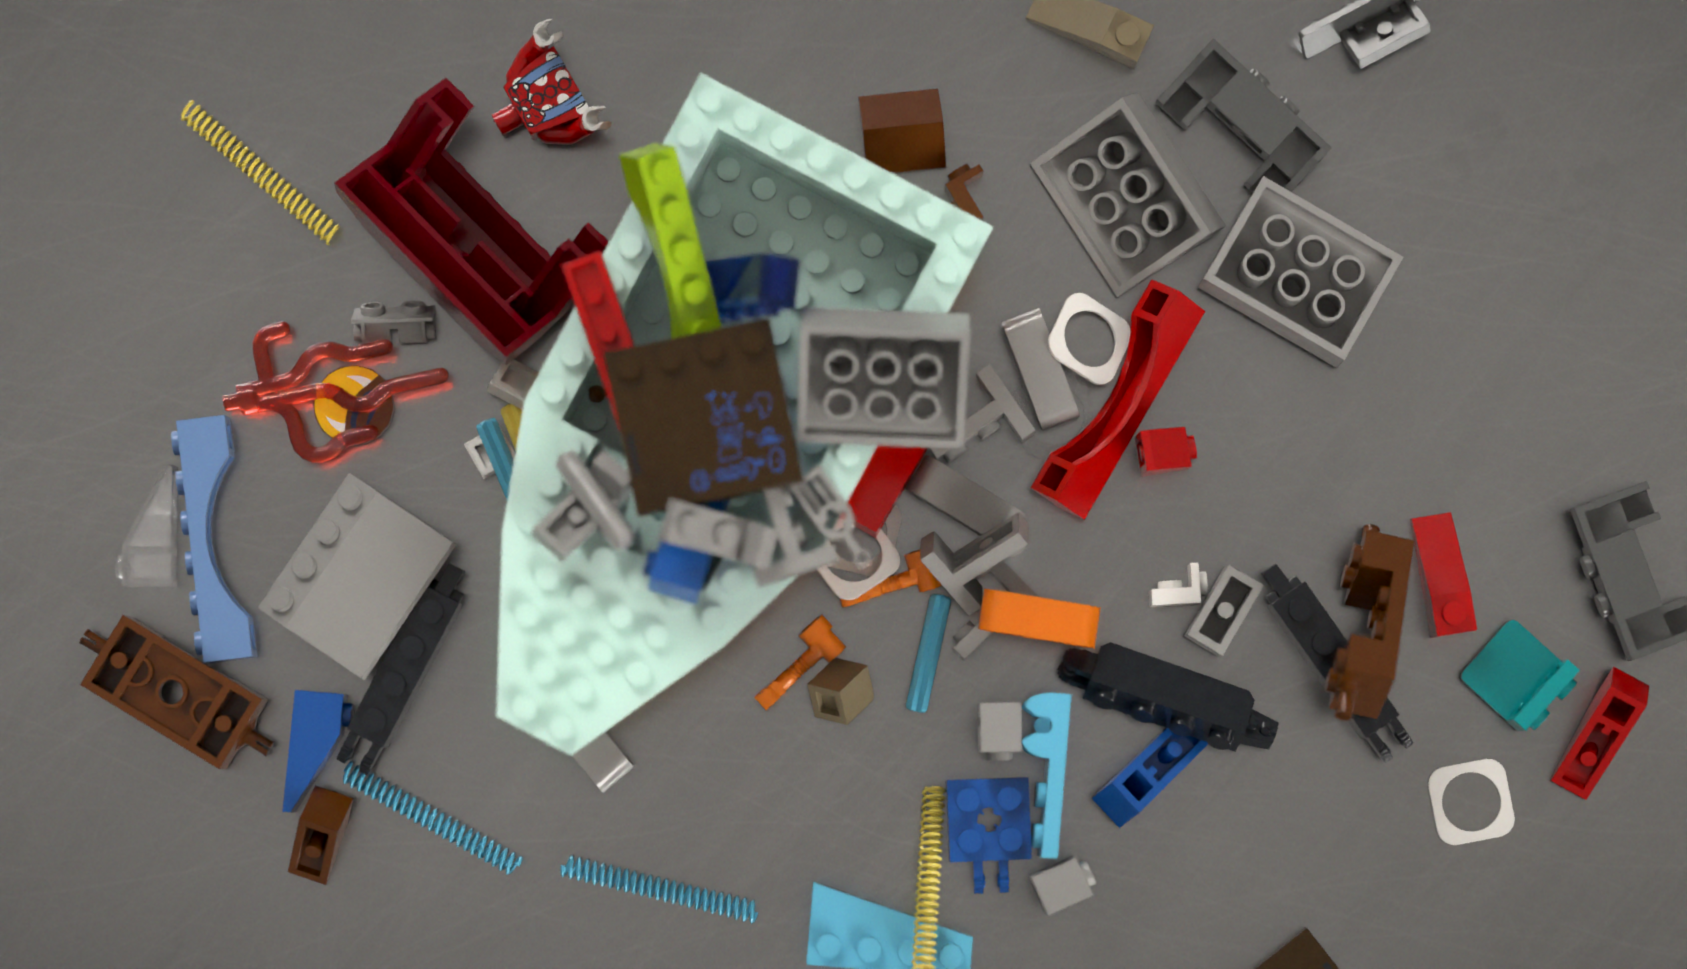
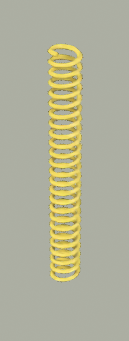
M191 100L184 108L181 120H187V125L193 126L194 131H199V136H205L206 142L211 141L212 147L217 146L218 152H223L224 157H229L230 162H235L236 167H241L242 173L248 172V178L254 177V183L260 182V188H266V193H272L273 199L278 198V204L284 203V209L290 208V214H296V219H302L303 225L308 224L309 230L314 229V234H320V240H326V245H330V239L339 229V224L335 225L324 236L327 229L333 223V219H330L318 231L320 225L327 218V214H324L312 226L315 218L321 213V209H318L312 217L306 220L309 213L315 208V204H311L300 215L302 209L309 203L308 198L294 210L296 204L303 197V193H300L292 203L287 205L291 197L297 192V188H294L287 197L281 200L285 192L291 187V183H287L282 191L276 194L278 188L285 182V178H281L269 190L271 184L278 178L279 172L275 173L263 185L265 179L273 171V167H270L262 177L257 179L260 172L267 166V162L262 163L258 170L251 174L254 167L261 161V157H257L245 169L247 163L254 157L255 152H251L239 164L241 158L248 152L249 147H245L233 159L235 153L243 145V141L238 142L234 149L227 153L229 147L237 140V136H233L227 145L221 148L223 142L230 136L231 131H227L215 143L217 137L225 129V126H221L209 138L210 133L219 124V121H215L207 131L202 133L204 128L213 119V116H208L203 124L197 127L199 121L207 114V111L203 110L197 119L191 122L193 116L201 108V105H197L185 117L186 112L194 103V100Z
M941 786L925 787V790L922 791L924 796L922 803L924 805L921 807L923 811L921 818L923 820L920 822L922 826L920 833L922 835L919 837L921 841L919 848L921 850L918 852L921 858L918 859L920 866L917 868L919 872L917 879L919 881L916 885L919 889L916 890L918 897L915 899L918 904L915 906L917 912L914 915L917 920L914 921L916 928L913 932L916 935L913 937L915 943L912 947L915 951L912 952L914 959L911 963L914 966L911 969H935V966L930 963L934 962L936 958L930 955L935 954L937 951L928 947H934L937 943L933 940L918 941L917 938L935 939L937 937L931 931L938 929L937 926L933 925L938 922V919L932 916H936L939 912L936 909L930 908H937L939 904L934 900L940 898L935 894L940 891V888L934 885L941 883L939 879L935 878L941 875L937 870L942 867L939 863H936L942 860L937 854L942 853V850L938 847L943 845L940 840H937L943 837L940 831L944 829L943 826L939 825L944 822V819L939 816L945 814L943 810H940L945 807V804L939 801L946 799L942 795L946 792V789ZM927 806L933 809L925 810V807ZM926 829L933 832L924 833V830ZM925 844L931 847L923 848V845ZM925 852L932 855L923 856L922 853ZM921 868H926L930 870L922 871ZM921 875H924V876H926V877H933V878H923V879H922V878H921ZM922 890L929 893L920 894V891ZM922 898V899L931 900V901H923V902H920L919 899ZM919 906L926 907V908H928V909H921V910H920V909H919ZM919 914H923V915H927V916L919 917L918 915H919ZM918 922H923L927 924L919 925ZM920 929V930H923V931H930V932H921V933H918L917 931ZM921 945L925 946V948L918 949L916 946ZM916 953H921L925 955L916 956ZM918 960L926 963L916 964L915 962Z

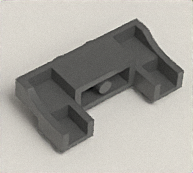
M1214 38L1156 101V104L1184 130L1207 107L1254 150L1264 162L1243 184L1252 193L1263 176L1292 192L1332 148L1297 116L1300 111L1293 102L1285 96L1278 98L1268 89L1270 86L1269 81L1254 68L1248 71Z
M1647 481L1570 509L1584 545L1581 548L1584 556L1580 557L1582 570L1588 580H1594L1599 593L1594 596L1597 609L1602 618L1608 617L1610 624H1614L1627 661H1633L1687 640V596L1665 604L1662 603L1634 530L1661 519L1659 511L1654 512L1646 491L1650 489Z

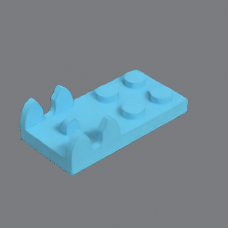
M1038 694L1025 700L1021 707L1032 717L1038 718L1034 722V729L1038 733H1031L1023 737L1022 749L1034 757L1045 759L1043 783L1036 782L1034 807H1041L1040 823H1033L1031 831V847L1038 848L1037 856L1042 858L1058 859L1071 694Z

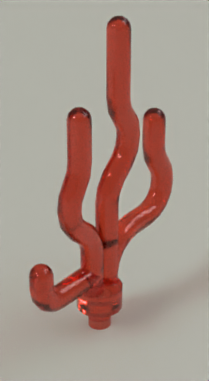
M279 321L262 327L256 333L253 340V356L258 380L237 384L236 393L224 395L222 400L226 412L240 409L243 416L263 411L279 413L287 424L290 442L294 451L306 461L324 463L336 458L351 445L376 439L379 434L378 428L375 425H365L338 433L326 445L314 447L307 442L302 419L297 408L293 406L294 404L326 398L349 411L367 412L378 408L394 394L442 384L448 380L449 373L445 368H435L391 378L381 382L365 396H354L342 387L332 383H314L292 388L299 385L309 374L313 365L322 358L329 357L343 362H356L390 354L393 350V344L388 339L355 346H347L334 341L319 342L308 347L299 357L291 371L274 376L268 350L269 342L273 339L285 337L290 333V325L285 321Z

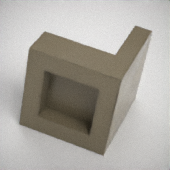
M839 658L833 659L807 684L815 717L848 725L874 699L868 666Z

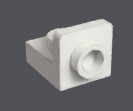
M1198 562L1189 563L1187 565L1188 587H1182V580L1158 582V589H1151L1148 592L1149 608L1199 605L1201 603V596H1206L1208 592L1206 571L1199 572Z

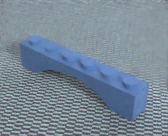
M226 415L176 421L177 431L171 432V442L174 455H180L182 471H176V486L178 494L185 495L186 511L180 512V521L183 535H189L191 551L185 552V565L188 576L194 575L195 591L190 592L189 599L192 615H198L200 631L194 632L197 656L203 655L204 663L257 658L253 617L238 603L226 586L218 568L212 544V514L216 494L224 474L235 459L231 420Z

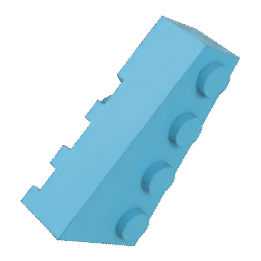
M813 881L806 965L851 969H911L914 966L911 963L914 959L912 952L915 951L912 947L915 943L913 937L916 935L913 932L916 928L914 921L917 919L910 914ZM918 922L919 925L927 924L923 922ZM934 923L933 925L938 927L936 931H931L937 935L935 939L917 938L918 941L933 940L937 943L934 947H928L937 951L935 954L930 955L936 958L934 962L930 963L935 966V969H971L973 937L971 935ZM919 929L917 932H918V933H921V932H930V931H923V930H920V929ZM921 945L916 946L918 949L925 948V946ZM916 953V956L925 955L921 953ZM917 960L915 963H916V964H921V963H926V962H921V961H918V960Z

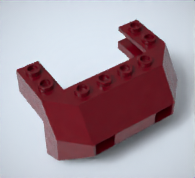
M444 78L414 100L385 146L335 181L334 185L336 193L371 236L481 347L505 365H508L546 333L575 304L561 264L599 250L603 254L609 242L604 235L599 233L588 222L573 241L568 238L550 256L548 251L541 247L522 228L520 223L512 218L493 196L465 170L464 166L446 151L452 139L474 108V105L466 98L462 91L457 89L447 78Z

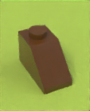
M315 785L299 818L288 868L289 873L324 885L327 884L348 825L354 798Z

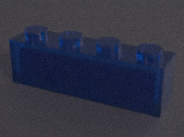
M759 253L705 261L721 324H724L725 321L742 322L743 319L760 320L761 317L778 318L779 311L795 309L800 259Z

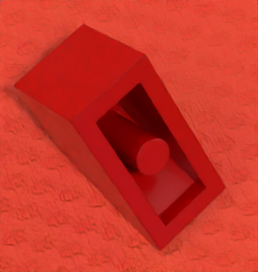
M1186 427L1143 430L1134 437L1141 477L1188 470L1192 467L1191 460L1197 459L1194 436H1187Z

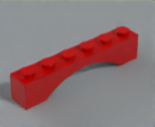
M1151 279L1131 314V334L1127 355L1110 397L1097 416L1080 434L1066 445L1050 453L1031 489L1058 508L1085 520L1196 329L1205 310L1179 290Z

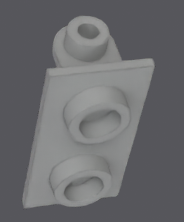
M407 301L402 303L400 307H385V304L381 302L364 303L360 308L354 309L351 318V324L360 323V325H354L353 327L354 341H362V345L391 344V329H398L399 343H427L428 339H435L436 336L435 322L427 323V321L433 320L435 305L425 306V303L422 301Z

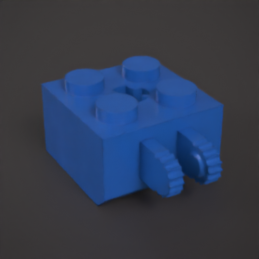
M1029 777L946 780L949 862L973 861L974 894L984 893L985 888L983 861L998 860L997 887L1000 893L1009 892L1008 860L1032 859ZM984 808H992V813L1000 817L999 824H993L995 829L992 831H986L985 825L978 824L977 822L978 814L984 815L982 811Z

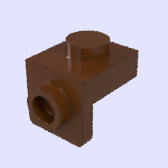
M965 164L947 176L950 182L945 184L944 191L951 201L949 204L983 221L982 213L965 186L982 177L984 171L980 164L973 168Z

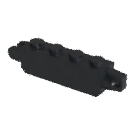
M449 563L440 581L432 580L399 629L347 728L350 732L336 758L338 761L345 764L351 758L361 736L372 742L368 753L365 754L360 763L361 767L359 769V772L368 775L382 749L388 748L461 611L463 604L460 602L464 594L457 591V588L465 574V570Z
M1274 564L1261 573L1272 590L1271 593L1265 596L1270 603L1268 608L1325 688L1328 670L1330 667L1333 668L1337 649H1345L1348 641L1307 583H1301L1296 575L1288 580L1278 565ZM1386 698L1377 719L1353 714L1352 719L1348 721L1361 739H1367L1385 763L1393 757L1389 747L1376 733L1383 726L1388 725L1395 739L1404 748H1408L1413 744V740L1397 719V716L1400 714L1388 698Z
M1112 642L1101 646L1098 654L1084 649H1076L1075 647L1073 649L1069 648L1064 653L1063 661H1061L1057 669L1058 678H1061V681L1083 689L1084 694L1082 698L1091 701L1095 706L1129 714L1139 722H1151L1169 728L1172 733L1179 736H1191L1206 741L1216 749H1229L1236 752L1239 744L1269 750L1276 736L1279 722L1252 709L1255 699L1249 690Z

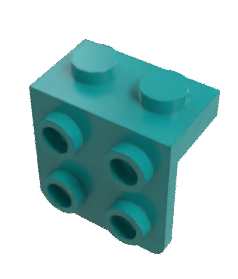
M1510 620L1504 624L1462 671L1461 679L1517 731H1526L1529 727L1536 730L1550 714L1546 708L1556 697L1562 700L1573 690L1577 684L1573 678L1580 670L1568 659L1560 660L1518 621Z

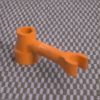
M921 549L904 554L908 571L888 577L854 600H843L840 598V601L844 608L917 585L919 592L938 588L942 584L920 560Z
M823 614L814 619L798 635L809 648L801 657H798V660H795L789 668H786L754 697L765 710L772 706L798 678H801V675H804L822 657L829 663L846 648L845 644L831 630L833 625Z

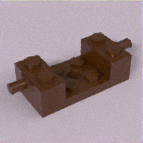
M1374 524L1363 526L1361 544H1353L1349 564H1345L1340 582V587L1347 589L1345 605L1370 610L1367 629L1372 630L1371 638L1351 634L1345 649H1337L1333 668L1330 667L1328 670L1325 692L1331 693L1329 709L1336 710L1335 717L1342 721L1351 720L1353 714L1377 719L1396 675L1414 540L1379 533L1380 528Z
M122 615L108 640L95 634L90 629H87L83 635L97 644L84 637L80 639L79 644L98 654L82 680L81 686L214 767L227 769L237 751L246 744L262 753L265 757L271 750L257 741L269 748H273L275 741L255 731L257 718L267 704L268 699L237 680L228 678L167 641L163 635L135 618ZM170 680L178 681L183 688V696L175 704H169L164 701L161 694L163 685Z

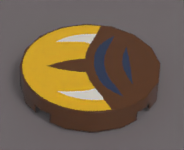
M359 365L343 366L327 374L318 385L313 401L315 418L322 431L336 442L350 446L367 444L381 437L390 426L395 411L393 393L386 380L374 370Z

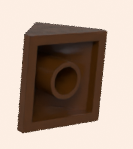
M938 88L859 96L864 155L867 161L892 174L946 169L944 123Z

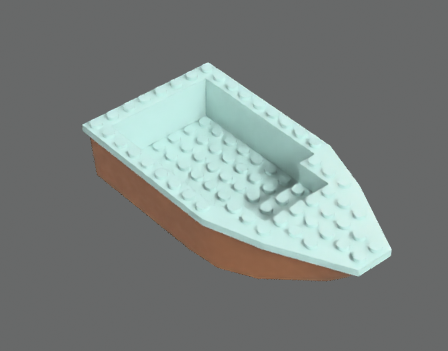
M700 73L663 144L673 145L676 148L722 328L769 318L802 476L820 465L847 503L878 445L797 442L802 307L948 313L989 237L993 226ZM631 201L604 251L603 257L634 345L639 346L671 339V321L668 299L658 260L642 219ZM576 306L524 400L502 527L497 717L570 756L722 649L798 577L795 576L759 588L753 572L754 569H758L757 567L713 554L697 605L649 591V576L643 575L650 550L658 551L661 542L658 538L663 522H658L651 515L638 517L633 490L631 491L626 514L623 516V519L635 534L632 545L628 548L614 549L601 529L598 528L570 556L561 562L531 536L532 529L573 491L556 467L558 456L561 453H567L571 450L575 451L588 470L591 471L593 460L605 450L628 470L622 437L608 397L606 396L599 403L589 400L588 390L590 387L599 385L603 389L605 388ZM809 482L808 486L813 491V493L820 501L822 506H824L825 503L822 501L820 496L817 494V492ZM763 492L730 499L727 512L774 527ZM790 492L794 505L786 509L791 524L800 522L807 544L799 547L801 554L823 548L827 539L819 533ZM832 511L826 514L828 522L824 526L827 530L834 528L840 515H835ZM778 537L770 564L785 560Z

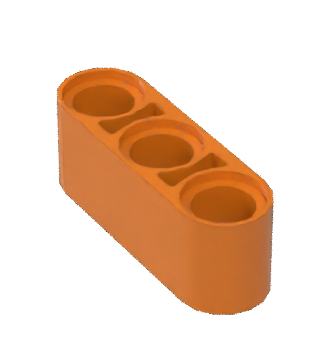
M984 589L978 629L1073 646L1095 648L1101 608L1018 593Z

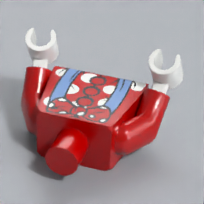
M547 19L536 24L533 36L519 50L506 74L507 83L503 88L511 104L491 116L502 135L524 124L533 140L539 139L545 144L572 145L589 136L594 131L609 129L611 121L598 122V113L601 110H605L606 107H589L555 47L552 46L548 49L550 44L556 43L563 38V32H556L550 37L547 33V26L553 20Z

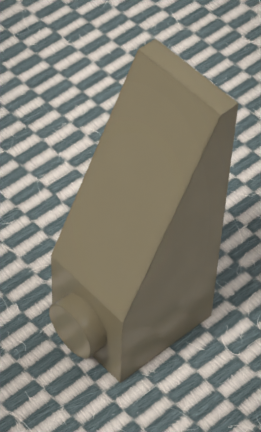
M1034 0L1026 16L1027 20L1133 70L1154 25L1123 10L1096 0Z

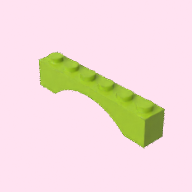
M654 143L618 155L628 194L647 230L661 270L668 299L671 339L722 328L675 146Z

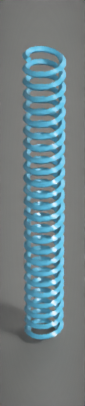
M350 761L343 770L345 772L343 776L344 784L350 782L351 788L357 786L358 792L364 790L365 796L371 794L372 800L378 798L379 804L385 802L386 808L392 806L393 811L399 810L400 815H404L407 812V819H411L414 816V823H418L421 820V827H425L428 824V831H432L435 828V835H439L442 832V839H446L449 836V843H453L456 840L457 847L464 843V851L471 847V855L478 851V859L485 855V863L492 859V867L499 863V871L506 867V875L512 873L516 866L520 867L523 859L522 856H519L512 865L516 855L515 852H512L505 861L508 848H505L498 857L501 844H498L490 854L494 840H491L483 850L487 836H484L476 846L480 832H477L469 842L473 833V829L470 828L462 838L466 829L465 824L455 834L459 825L458 820L448 830L452 820L451 816L441 826L445 816L444 812L434 822L438 812L437 808L426 819L431 808L430 804L419 815L424 804L423 800L412 811L417 800L416 796L411 799L405 808L410 796L409 793H406L397 805L403 792L402 789H399L390 801L395 785H392L383 797L388 781H385L376 793L381 777H378L369 789L374 773L369 775L363 785L365 774L361 773L355 781L360 765H357L348 777L353 761Z
M573 855L569 857L566 867L561 865L560 868L562 877L568 872L570 879L576 874V879L579 881L584 875V881L587 883L592 877L594 885L600 879L601 887L608 880L609 889L616 882L615 887L617 891L623 886V890L626 893L631 887L632 894H636L639 889L641 897L647 891L648 898H651L655 892L656 900H659L663 894V900L667 902L671 895L672 904L676 903L679 897V905L682 906L687 899L686 904L688 908L694 903L695 909L698 910L702 904L704 912L710 906V912L713 914L718 907V914L720 916L723 915L726 909L727 918L734 911L735 920L740 917L742 912L743 922L747 920L750 914L751 924L755 922L758 912H754V899L750 901L747 908L746 897L742 899L739 906L738 895L734 898L731 905V895L728 894L723 903L724 895L720 892L715 902V890L711 891L707 900V888L703 889L699 898L700 888L697 886L691 897V884L687 886L683 895V882L679 884L676 891V881H672L668 890L667 878L664 879L660 888V877H656L652 886L653 877L650 874L644 885L645 874L642 872L636 883V871L632 872L628 882L629 870L628 868L624 870L620 880V866L616 869L612 879V864L608 867L605 877L604 863L600 865L596 875L597 861L593 862L589 871L590 861L586 859L581 870V857L577 858L573 868Z

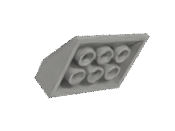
M1139 92L1122 97L1030 163L1117 297L1226 227Z
M1263 176L1198 288L1337 368L1346 359L1404 257Z
M802 307L797 442L964 449L970 336L969 314Z
M348 473L258 608L365 680L456 544L351 473Z

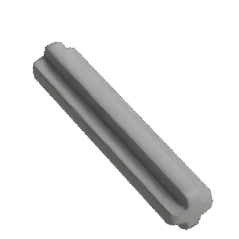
M572 450L567 453H561L556 463L557 469L613 548L621 550L624 547L628 548L631 546L635 534L578 454Z

